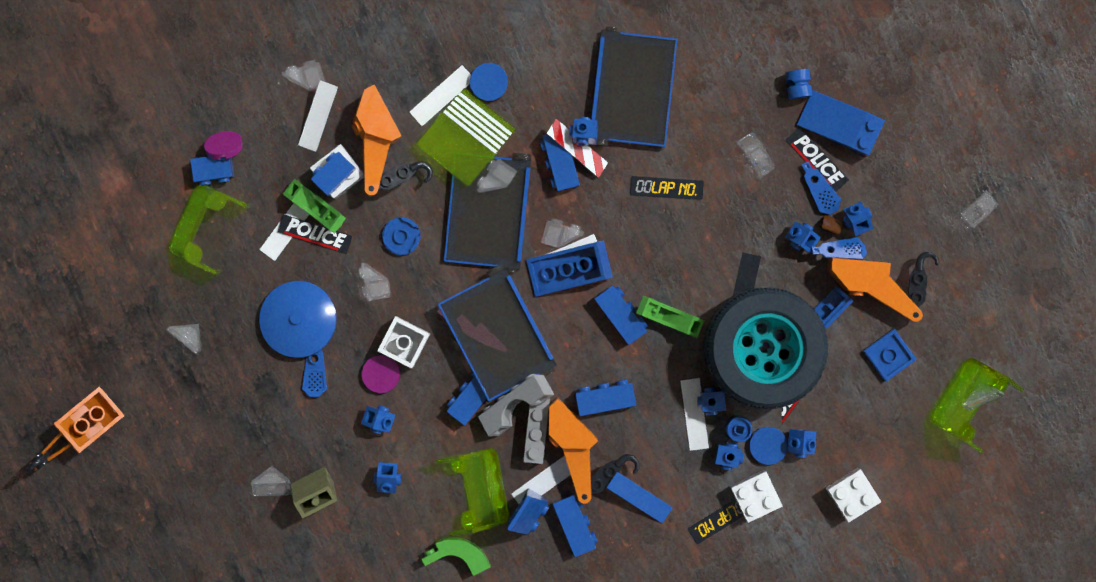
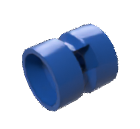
M810 69L785 72L786 83L789 84L787 88L789 100L813 96L812 85L808 83L811 80Z
M734 416L727 421L725 431L732 440L744 442L752 434V425L746 418Z

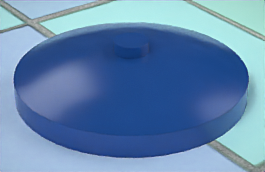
M292 281L278 286L266 297L261 307L259 323L264 339L275 351L288 357L303 358L318 353L330 342L336 329L337 315L335 306L325 291L308 282Z

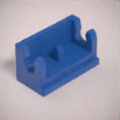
M836 286L814 308L815 312L820 316L819 318L822 320L825 329L840 316L853 300Z

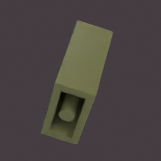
M325 467L291 484L293 503L302 518L337 501L334 481Z

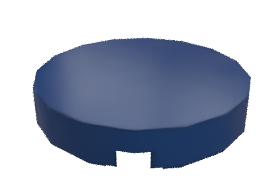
M484 63L477 66L472 72L470 87L474 95L479 99L494 101L501 98L506 92L508 77L499 65Z
M405 217L389 221L382 233L386 248L397 255H407L413 252L419 246L421 240L417 224Z
M766 426L759 428L753 433L749 448L755 460L762 464L772 465L784 458L787 453L788 443L785 435L775 427Z

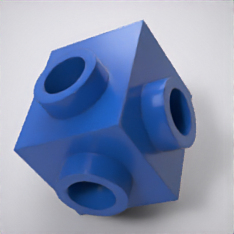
M588 117L574 119V124L570 125L569 136L573 138V143L579 146L597 145V120H590Z
M862 202L843 209L845 213L843 221L847 228L852 229L855 236L873 229L871 211L868 207L865 208Z
M796 221L785 236L791 242L789 244L791 247L798 251L803 249L808 253H811L812 247L816 246L821 237L813 232L814 228L804 222L802 225Z
M714 387L704 388L705 392H700V396L697 397L698 408H701L702 412H706V415H718V411H726L724 391H716ZM713 398V404H708L709 399Z
M378 405V408L367 406L361 424L370 427V431L381 434L382 431L390 433L395 414L388 412L389 408Z
M789 429L788 452L795 453V457L806 458L807 454H815L817 431Z
M726 442V445L717 443L714 463L722 465V469L733 471V467L738 468L739 464L743 463L744 453H741L742 449L738 448L736 443ZM732 453V457L727 459V455Z
M378 463V470L374 472L373 484H377V492L396 493L397 485H401L398 463Z

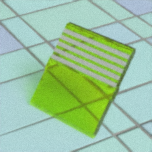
M464 88L446 110L438 116L435 123L416 145L460 181L470 186L486 165L495 158L497 152L516 131V128Z

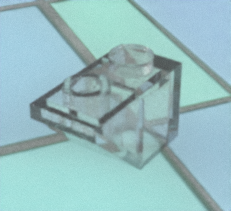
M315 60L305 62L304 66L299 68L296 65L285 68L286 71L282 72L284 78L308 91L317 89L320 80L326 82L321 64L315 62Z
M753 132L736 142L759 179L775 169L764 145Z
M500 159L492 160L487 168L489 173L486 177L482 176L476 185L479 187L477 191L484 193L507 188L518 171Z
M985 190L956 215L968 229H972L983 221L999 204Z
M552 218L551 221L547 220L541 243L561 248L583 236L584 231H581V226L570 224V227L562 225L563 221Z
M361 263L362 267L359 268L360 279H364L365 286L362 287L363 297L367 298L368 301L392 297L389 278L369 264Z

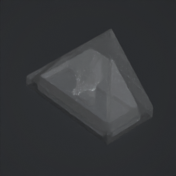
M199 324L170 326L166 329L195 354L201 352Z
M979 383L963 402V407L970 411L1005 395L996 388Z
M273 466L251 481L253 496L292 495L290 480Z

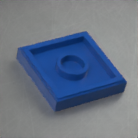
M895 328L863 350L885 382L917 360Z

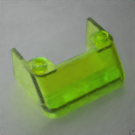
M196 186L170 241L169 249L171 253L188 263L213 274L220 275V270L200 262L203 251L198 245L192 243L208 208L216 211L221 210L225 207L228 200L246 208H250L251 205L210 186Z
M969 358L963 363L932 410L930 420L962 443L982 454L984 450L972 442L976 435V430L969 424L989 392L994 395H1000L1007 389L1008 385L1020 392H1023L1024 389L1008 376L975 358Z
M481 449L436 459V463L450 462L453 472L463 473L469 510L464 511L461 515L462 528L450 531V535L472 534L505 524L508 521L509 512L499 458L495 449Z

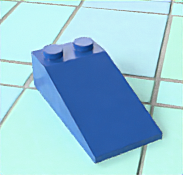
M812 90L813 96L809 97L797 125L865 157L869 156L885 120Z
M604 240L526 259L535 297L613 278Z
M528 489L509 519L507 529L527 535L530 531L534 532L539 525L537 519L540 515L544 516L549 508L547 505L548 500L533 490Z

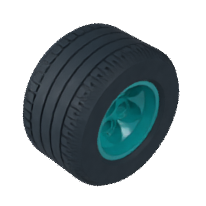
M753 288L733 295L718 307V310L711 317L710 323H708L707 331H705L703 344L704 358L712 379L731 398L750 407L777 409L801 400L817 385L818 380L822 377V372L824 373L828 360V337L825 326H823V322L819 318L820 316L803 298L783 289ZM760 323L766 325V332L763 334L757 332V325ZM781 329L784 331L785 336L782 340L778 341L775 338V332ZM744 336L751 337L752 343L750 346H743L742 339ZM763 342H767L769 345L766 353H762L759 349ZM781 349L788 351L786 359L782 360L779 358L778 353ZM748 355L755 357V363L751 366H748L745 362ZM768 361L773 363V370L770 372L764 370V364Z

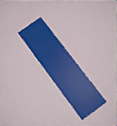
M619 472L615 474L607 486L609 490L661 523L664 522L673 508Z

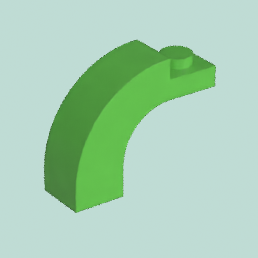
M296 179L291 182L283 193L288 199L317 219L334 234L346 219L340 212Z
M644 295L636 314L695 338H698L705 321Z
M457 537L436 541L435 544L438 549H429L424 552L425 556L422 557V561L426 566L444 556H458L467 563L473 576L491 567L487 556L479 546L469 540Z

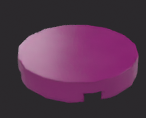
M223 131L210 136L205 141L204 148L206 155L212 159L221 160L220 157L229 159L236 156L242 150L243 142L238 133Z
M374 356L367 360L363 366V382L373 392H389L399 382V366L395 360L388 356Z

